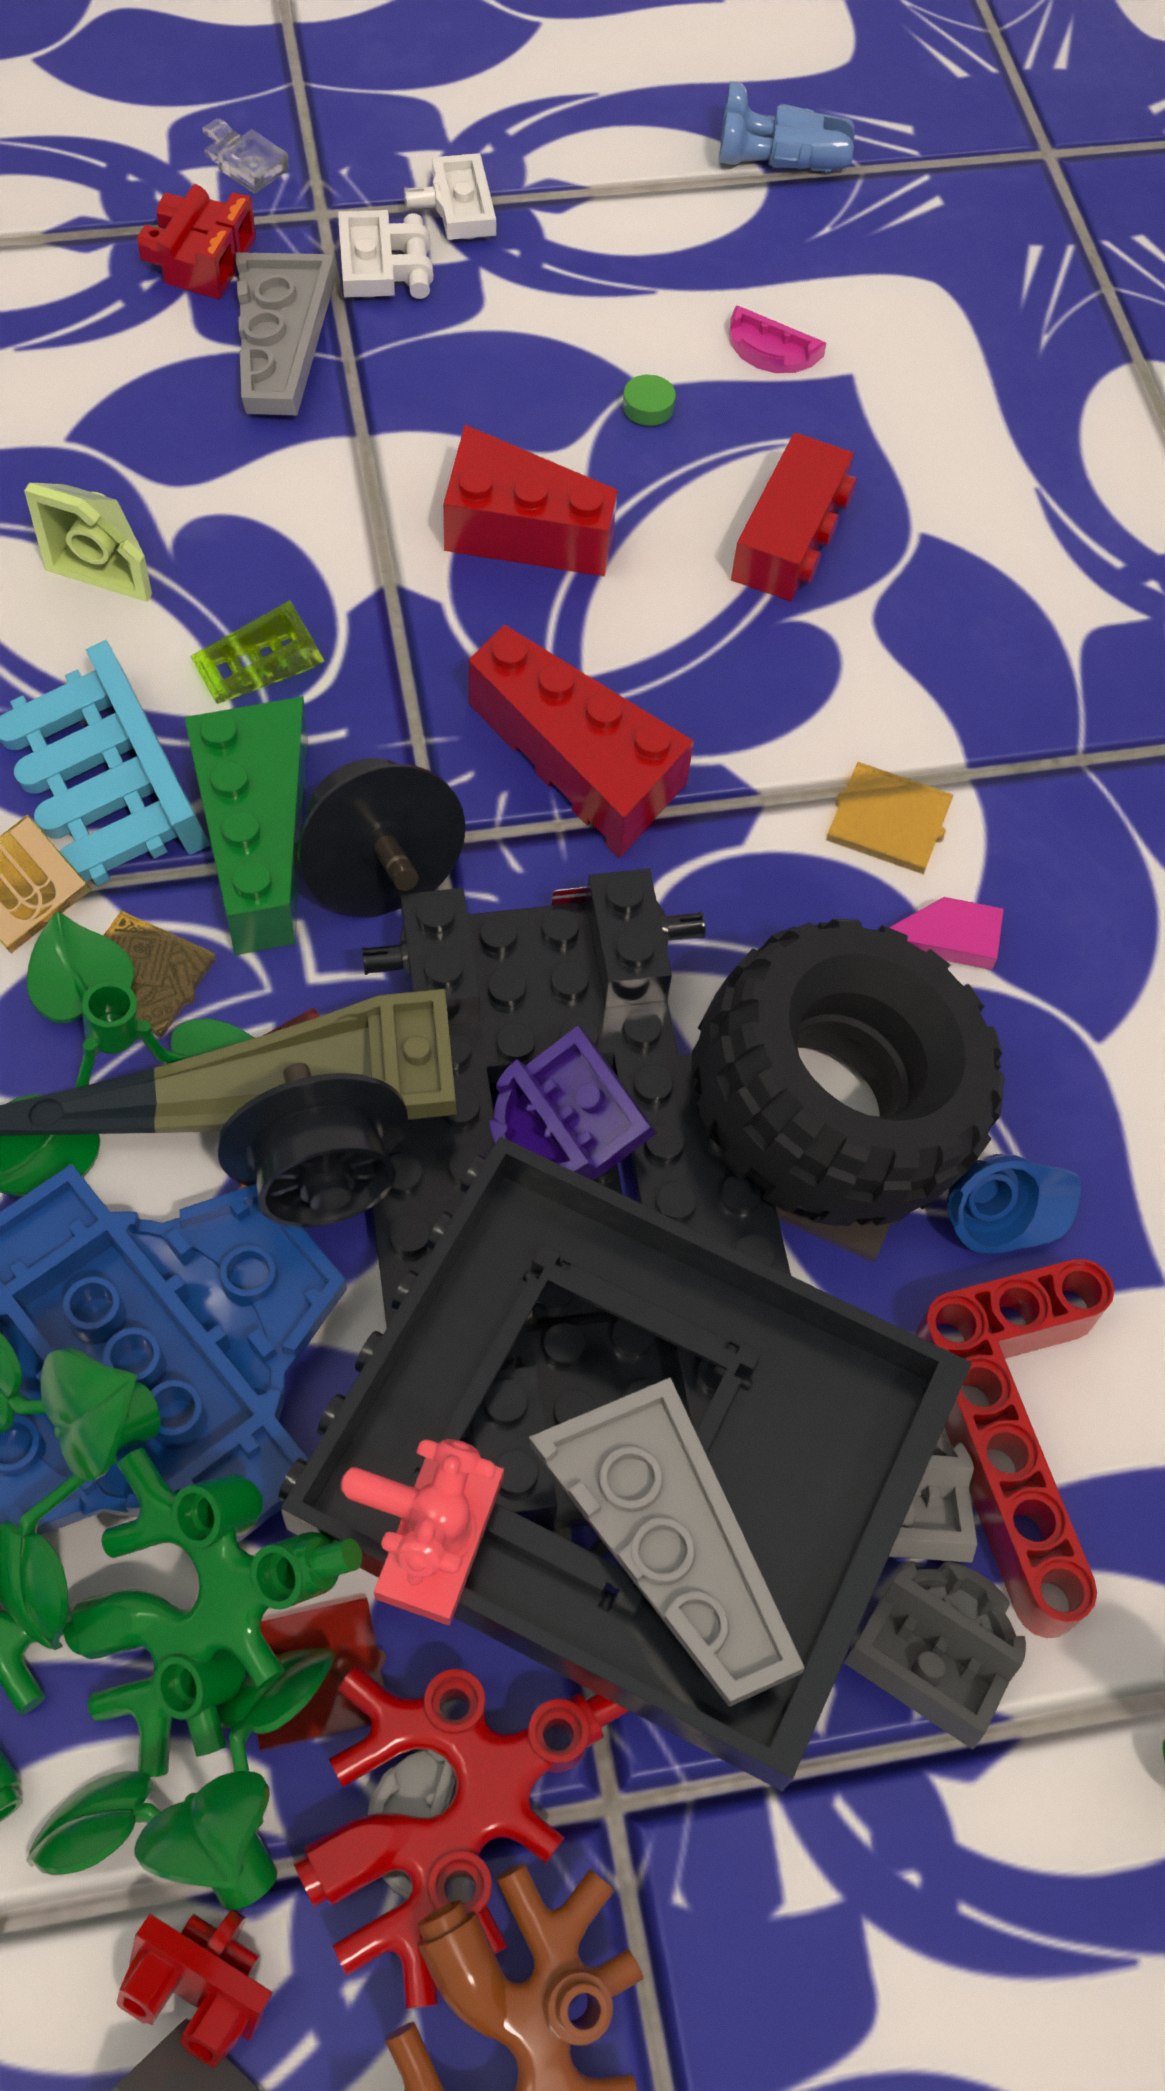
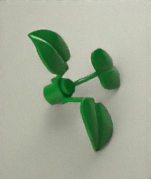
M56 912L52 916L35 943L27 971V990L33 1007L40 1015L58 1024L71 1023L83 1016L86 1040L83 1043L84 1053L75 1088L89 1085L95 1058L100 1051L108 1054L120 1053L132 1046L136 1039H141L159 1062L169 1064L255 1038L240 1028L226 1022L214 1019H194L183 1022L175 1028L171 1036V1051H168L162 1047L151 1032L150 1022L138 1020L137 999L132 991L135 981L134 966L128 954L117 943L108 937L82 927L60 912ZM33 1094L15 1098L8 1103L40 1097L44 1095ZM100 1135L0 1136V1193L23 1197L70 1164L84 1177L94 1166L98 1157L101 1144Z
M0 1332V1434L11 1429L14 1411L21 1415L46 1413L55 1426L54 1434L60 1441L63 1457L68 1467L74 1473L20 1518L19 1527L10 1521L0 1523V1600L11 1618L29 1637L46 1648L57 1650L63 1647L59 1639L67 1620V1580L64 1568L55 1550L43 1536L36 1533L38 1523L47 1513L85 1482L104 1476L110 1466L117 1463L116 1452L156 1437L160 1430V1412L151 1391L144 1384L136 1382L137 1375L135 1373L104 1365L73 1348H61L49 1353L42 1368V1399H28L18 1392L22 1381L21 1364L12 1346Z
M322 1647L305 1648L276 1654V1657L285 1669V1672L277 1680L258 1690L246 1671L245 1679L237 1695L233 1699L216 1706L222 1728H232L229 1733V1745L234 1772L211 1780L197 1793H190L184 1802L174 1804L163 1811H160L151 1803H144L153 1788V1783L146 1773L123 1771L101 1777L75 1792L51 1815L31 1846L29 1856L26 1859L31 1867L33 1865L36 1866L42 1873L49 1875H64L83 1871L98 1864L116 1851L130 1836L135 1823H148L141 1831L134 1847L135 1857L144 1870L170 1881L211 1887L221 1905L227 1910L241 1909L259 1900L275 1883L278 1870L256 1832L264 1822L263 1816L269 1802L270 1791L268 1784L261 1774L249 1771L246 1741L251 1732L264 1734L277 1730L305 1707L322 1684L335 1660L336 1654L332 1647L327 1649Z

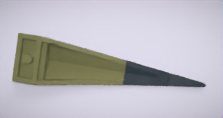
M445 989L378 995L326 1015L215 1051L106 1081L0 1105V1136L220 1132L227 1120L240 1107L267 1090L284 1084L283 1071L295 1063L307 1064L310 1068L311 1076L347 1073L365 1075L386 1082L402 1096L407 1108L408 1120L457 1115Z

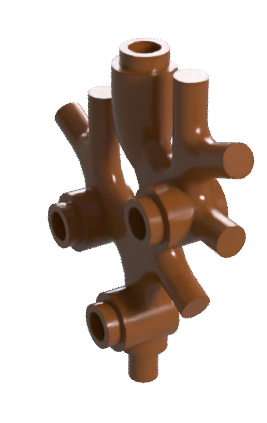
M525 1863L516 1865L497 1877L498 1884L534 1960V1969L530 1977L520 1983L512 1982L504 1975L476 1912L467 1913L461 1900L451 1902L435 1910L417 1924L423 1937L417 1944L418 1949L437 1990L447 2006L469 2028L505 2045L515 2057L518 2078L514 2091H637L636 2081L632 2073L602 2078L587 2076L578 2071L572 2062L570 2054L571 2044H590L606 2032L613 2015L612 1998L643 1980L640 1967L628 1948L596 1967L587 1966L579 1957V1944L588 1926L614 1893V1889L595 1872L589 1870L565 1903L557 1909H550L544 1904ZM586 1993L587 2008L584 2014L575 2020H570L568 2016L570 2002L575 1996ZM415 2022L399 2027L385 2038V2042L403 2080L404 2091H445Z

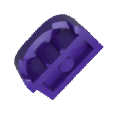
M576 1026L527 1065L518 1059L510 1064L496 1084L499 1094L495 1104L494 1119H489L490 1130L495 1144L501 1136L591 1180L607 1172L657 1134L654 1127L590 1037L579 1026Z

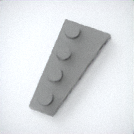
M236 252V265L239 272L237 295L240 303L238 322L242 345L240 350L241 398L246 414L298 415L338 272L334 254Z
M671 1378L529 1437L531 1448L729 1707L803 1673L805 1667Z

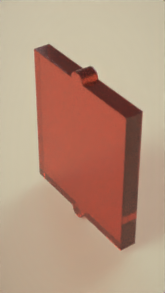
M368 1598L261 1621V1633L275 1655L297 1649L316 1647L326 1649L332 1647L336 1654L335 1660L322 1684L305 1707L277 1730L264 1734L257 1733L261 1752L371 1726L370 1718L338 1691L342 1681L356 1666L360 1667L384 1687L381 1667L386 1664L387 1659L384 1651L377 1650Z

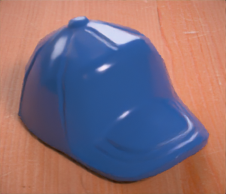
M993 1154L977 1159L969 1170L949 1188L946 1208L957 1236L971 1251L985 1254L1011 1252L1051 1243L1060 1239L1069 1231L1078 1211L1081 1181L1077 1174L1063 1168L1036 1163L1016 1155Z

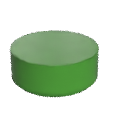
M646 374L634 377L624 388L623 411L630 420L640 425L655 426L665 423L674 412L675 389L668 380L657 375Z

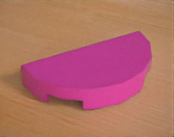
M738 305L735 306L731 316L729 327L731 346L742 360L755 368L773 373H796L813 367L824 357L826 342Z

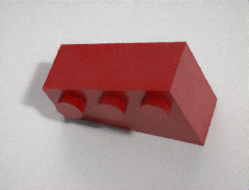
M464 424L443 503L444 551L605 577L614 535L618 490Z

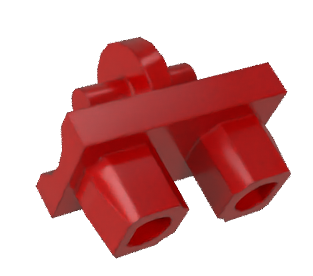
M236 1910L229 1911L218 1928L192 1914L181 1933L152 1914H149L135 1934L129 1968L119 1989L116 2004L120 2009L140 2022L153 2025L173 1993L196 2007L197 2011L182 2033L180 2044L189 2054L209 2067L216 2068L241 2037L249 2042L251 2041L263 2021L264 2010L273 1992L249 1977L260 1955L236 1941L246 1921V1917Z

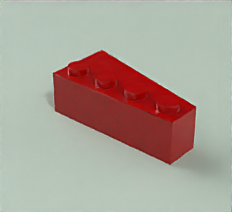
M505 624L468 660V704L514 751L521 750L535 765V773L548 786L554 784L572 803V811L586 825L592 823L606 837V846L619 859L687 784L694 740Z

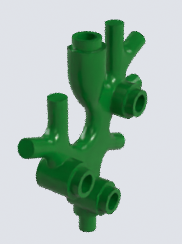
M139 1448L124 1456L117 1464L139 1500V1516L135 1520L107 1528L103 1532L101 1540L103 1550L109 1557L117 1558L162 1543H172L181 1547L192 1559L198 1573L199 1593L197 1600L191 1608L181 1610L170 1604L163 1597L147 1590L120 1589L83 1599L75 1605L72 1612L67 1616L64 1638L68 1647L74 1653L88 1659H99L139 1647H144L149 1651L154 1663V1671L151 1677L93 1692L88 1700V1710L91 1717L97 1722L132 1715L139 1729L138 1772L146 1773L149 1777H159L169 1772L170 1731L173 1718L186 1720L196 1757L219 1751L227 1747L216 1706L233 1699L237 1695L245 1679L246 1671L258 1690L270 1685L285 1672V1669L261 1633V1620L264 1613L269 1608L276 1610L286 1609L330 1591L336 1584L339 1575L356 1571L360 1568L362 1564V1551L359 1544L352 1538L334 1542L320 1533L306 1532L265 1546L255 1556L250 1555L240 1548L236 1537L251 1531L262 1513V1495L253 1482L240 1475L229 1474L184 1487L177 1493L164 1481L144 1448Z

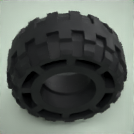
M832 919L829 923L819 922L818 925L809 922L775 933L758 950L752 948L729 974L715 994L698 1026L701 1032L699 1040L692 1050V1078H694V1090L699 1095H702L697 1105L700 1110L699 1116L708 1138H718L726 1150L723 1154L725 1156L723 1162L740 1181L747 1176L766 1191L762 1199L785 1212L789 1210L794 1211L796 1208L808 1211L811 1222L849 1227L856 1221L861 1226L872 1223L878 1226L900 1221L918 1208L923 1210L960 1179L979 1158L992 1139L988 1135L990 1128L1001 1115L1005 1077L999 1071L1001 1068L999 1058L1003 1053L996 1029L993 1026L987 1027L980 1013L985 1007L970 984L963 986L948 970L951 964L932 949L925 952L907 942L908 936L904 933L883 925L877 931L862 928L860 921L852 919ZM798 1048H815L827 1051L853 1066L871 1087L878 1103L880 1116H869L856 1111L828 1093L807 1070L800 1059Z

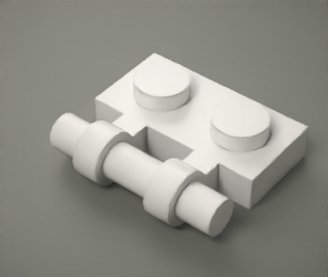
M388 210L338 211L344 297L371 298L375 296H395L394 282L405 281L410 288V294L414 298L422 299L429 295L430 284L434 277L432 261L426 255L430 250V235L428 229L423 225V219L420 215L412 213L404 218L403 223L389 224ZM392 250H402L404 254L392 255Z

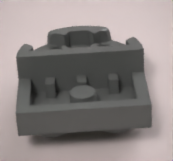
M950 1561L944 1562L938 1569L917 1570L915 1565L911 1564L901 1570L894 1578L871 1613L844 1664L973 1750L985 1735L1009 1682L1023 1664L1026 1653L1025 1636L1016 1637L1014 1628L1006 1615L1010 1605L1008 1598L996 1585L980 1573Z

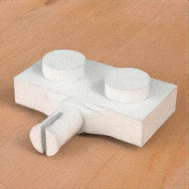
M480 153L432 157L433 186L404 188L406 211L409 209L435 207L443 219L447 240L496 236V216Z

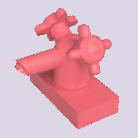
M425 1439L419 1443L416 1452L424 1456L425 1460L414 1487L353 1467L342 1477L341 1490L347 1499L402 1518L397 1532H386L381 1540L382 1548L389 1553L374 1589L375 1600L450 1626L504 1479V1469L495 1466L489 1460L481 1458L479 1451L475 1447L463 1441L445 1439L437 1443Z

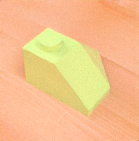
M29 482L24 492L45 570L148 602L152 595L145 556L118 501L98 492H89L66 484Z

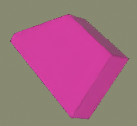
M943 897L889 928L906 934L908 936L907 942L925 952L932 949L946 961L993 970L998 958L1004 909Z

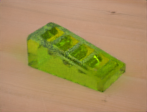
M290 600L190 656L217 704L295 676L324 662L318 647ZM292 638L293 641L284 646L282 645L281 641ZM270 646L273 652L263 657L259 649ZM248 654L253 663L243 669L237 657ZM227 662L233 675L223 680L216 665Z

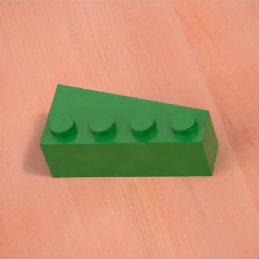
M304 697L184 717L234 955L296 944L300 880L298 845L302 831L303 800H305L306 785L305 765L308 753Z

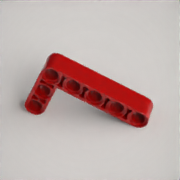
M1072 1259L947 1292L932 1302L915 1333L916 1336L972 1362L962 1386L970 1385L980 1389L989 1401L988 1407L973 1405L965 1398L962 1389H960L944 1428L950 1444L955 1447L956 1444L961 1442L972 1459L974 1471L969 1485V1492L1016 1615L1026 1629L1034 1635L1043 1638L1060 1637L1088 1616L1096 1603L1097 1588L1087 1559L1005 1359L1076 1340L1089 1333L1112 1303L1114 1286L1111 1277L1104 1268L1096 1262L1086 1259ZM1063 1291H1070L1079 1295L1086 1303L1087 1308L1082 1309L1072 1305L1063 1295ZM1008 1307L1015 1309L1022 1315L1026 1325L1019 1326L1011 1323L1003 1316L1000 1308ZM937 1324L954 1326L962 1334L964 1342L955 1343L947 1340L938 1331ZM996 1449L1008 1455L1014 1463L1015 1473H1005L995 1468L988 1459L987 1450ZM1023 1515L1033 1520L1040 1529L1042 1540L1034 1542L1020 1535L1014 1525L1013 1516ZM1042 1583L1056 1585L1064 1592L1068 1599V1612L1056 1611L1046 1603L1042 1597Z

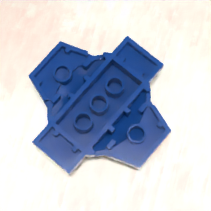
M70 1164L0 1212V1332L12 1346L21 1364L22 1381L18 1392L28 1399H42L41 1375L46 1357L55 1350L73 1348L104 1365L135 1373L137 1375L136 1382L144 1384L151 1391L160 1412V1430L156 1437L116 1452L117 1463L110 1466L107 1473L101 1478L85 1482L47 1513L38 1523L37 1534L43 1535L103 1512L138 1517L140 1513L139 1500L117 1464L124 1456L139 1448H144L164 1481L177 1493L184 1487L229 1474H237L253 1482L262 1495L263 1509L253 1529L244 1535L236 1537L238 1543L281 1510L284 1502L278 1499V1494L287 1473L297 1459L303 1458L309 1461L308 1457L279 1423L284 1403L286 1375L344 1295L347 1285L343 1275L302 1227L278 1224L268 1219L261 1212L258 1205L257 1184L179 1209L180 1217L161 1223L140 1219L137 1212H110L75 1167ZM14 1411L11 1429L0 1434V1523L10 1521L19 1527V1520L27 1511L74 1474L63 1457L60 1441L54 1434L55 1426L46 1413L21 1415Z

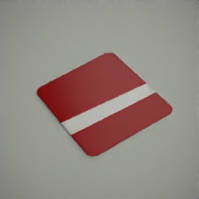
M587 887L556 890L553 892L551 905L586 902Z

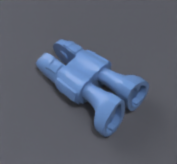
M730 81L722 125L719 163L736 165L743 161L769 160V166H773V168H810L811 170L822 171L823 173L844 169L851 164L853 159L854 123L847 118L815 113L814 110L808 108L802 109L786 104L777 106L774 117L757 114L749 107L745 86L740 82Z

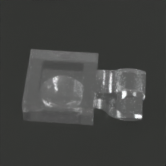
M218 118L203 127V133L214 141V143L204 149L205 155L214 163L219 164V170L254 194L289 170L288 153L251 129L241 136L232 130L225 121Z

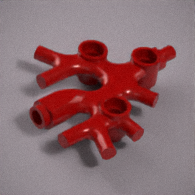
M354 1667L342 1681L338 1691L370 1718L371 1730L363 1740L328 1759L342 1788L394 1757L413 1749L431 1750L443 1756L453 1768L457 1782L456 1793L451 1804L440 1814L429 1818L392 1812L362 1816L337 1827L306 1845L304 1849L307 1855L293 1862L313 1907L326 1900H329L331 1906L394 1870L402 1871L410 1878L412 1884L411 1893L403 1903L332 1945L346 1976L386 1952H394L399 1956L402 1963L406 2010L437 2006V1988L417 1946L418 1942L423 1938L417 1924L430 1913L451 1903L445 1895V1888L456 1877H465L473 1883L475 1887L474 1896L470 1901L464 1903L463 1906L467 1913L476 1912L495 1955L506 1949L508 1945L488 1908L492 1880L487 1865L478 1857L483 1846L490 1840L498 1837L509 1838L521 1843L546 1864L558 1849L564 1837L540 1818L531 1808L530 1795L532 1788L546 1772L561 1773L575 1767L581 1761L586 1748L604 1737L601 1727L627 1713L629 1710L599 1694H595L586 1700L581 1693H578L567 1700L553 1699L543 1703L533 1713L528 1728L516 1733L503 1734L493 1731L487 1725L484 1689L480 1681L473 1674L465 1670L449 1669L439 1673L431 1680L423 1697L409 1699L400 1698L387 1691L360 1667ZM453 1699L461 1700L468 1706L469 1711L459 1720H450L441 1712L446 1702ZM551 1729H561L568 1734L571 1744L563 1750H554L547 1746L543 1736Z

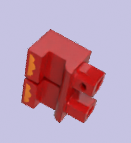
M195 183L186 197L165 192L158 202L156 212L159 228L144 225L137 236L140 260L162 266L165 284L220 300L237 272L236 252L248 253L256 239L252 196L232 192L226 203L211 200L205 189Z

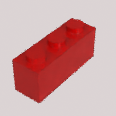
M795 432L793 433L737 541L731 581L792 602L802 581L808 584L811 583L821 557V552L817 551L820 544L829 546L839 521V514L835 512L838 507L847 509L856 487L857 478L849 475L854 452Z

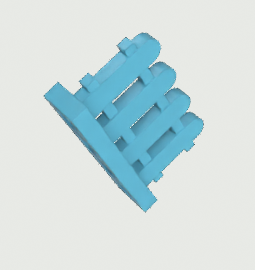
M107 639L85 649L95 668L94 671L84 676L80 674L78 669L65 675L67 684L29 702L22 695L10 701L13 709L0 716V742L9 750H20L30 745L33 753L24 756L15 765L14 776L20 786L30 794H38L51 789L54 795L43 801L36 808L34 813L36 824L42 833L49 838L56 839L70 833L72 834L75 842L63 847L59 854L84 882L93 879L97 886L111 880L107 871L150 851L155 859L167 853L168 851L164 843L176 837H179L189 856L211 846ZM113 706L116 713L102 718L100 711ZM86 719L89 726L49 745L47 744L46 737ZM134 748L137 756L124 762L121 754ZM107 762L109 770L68 789L65 781ZM156 792L159 801L146 807L142 798ZM128 806L131 812L130 815L89 834L87 825Z

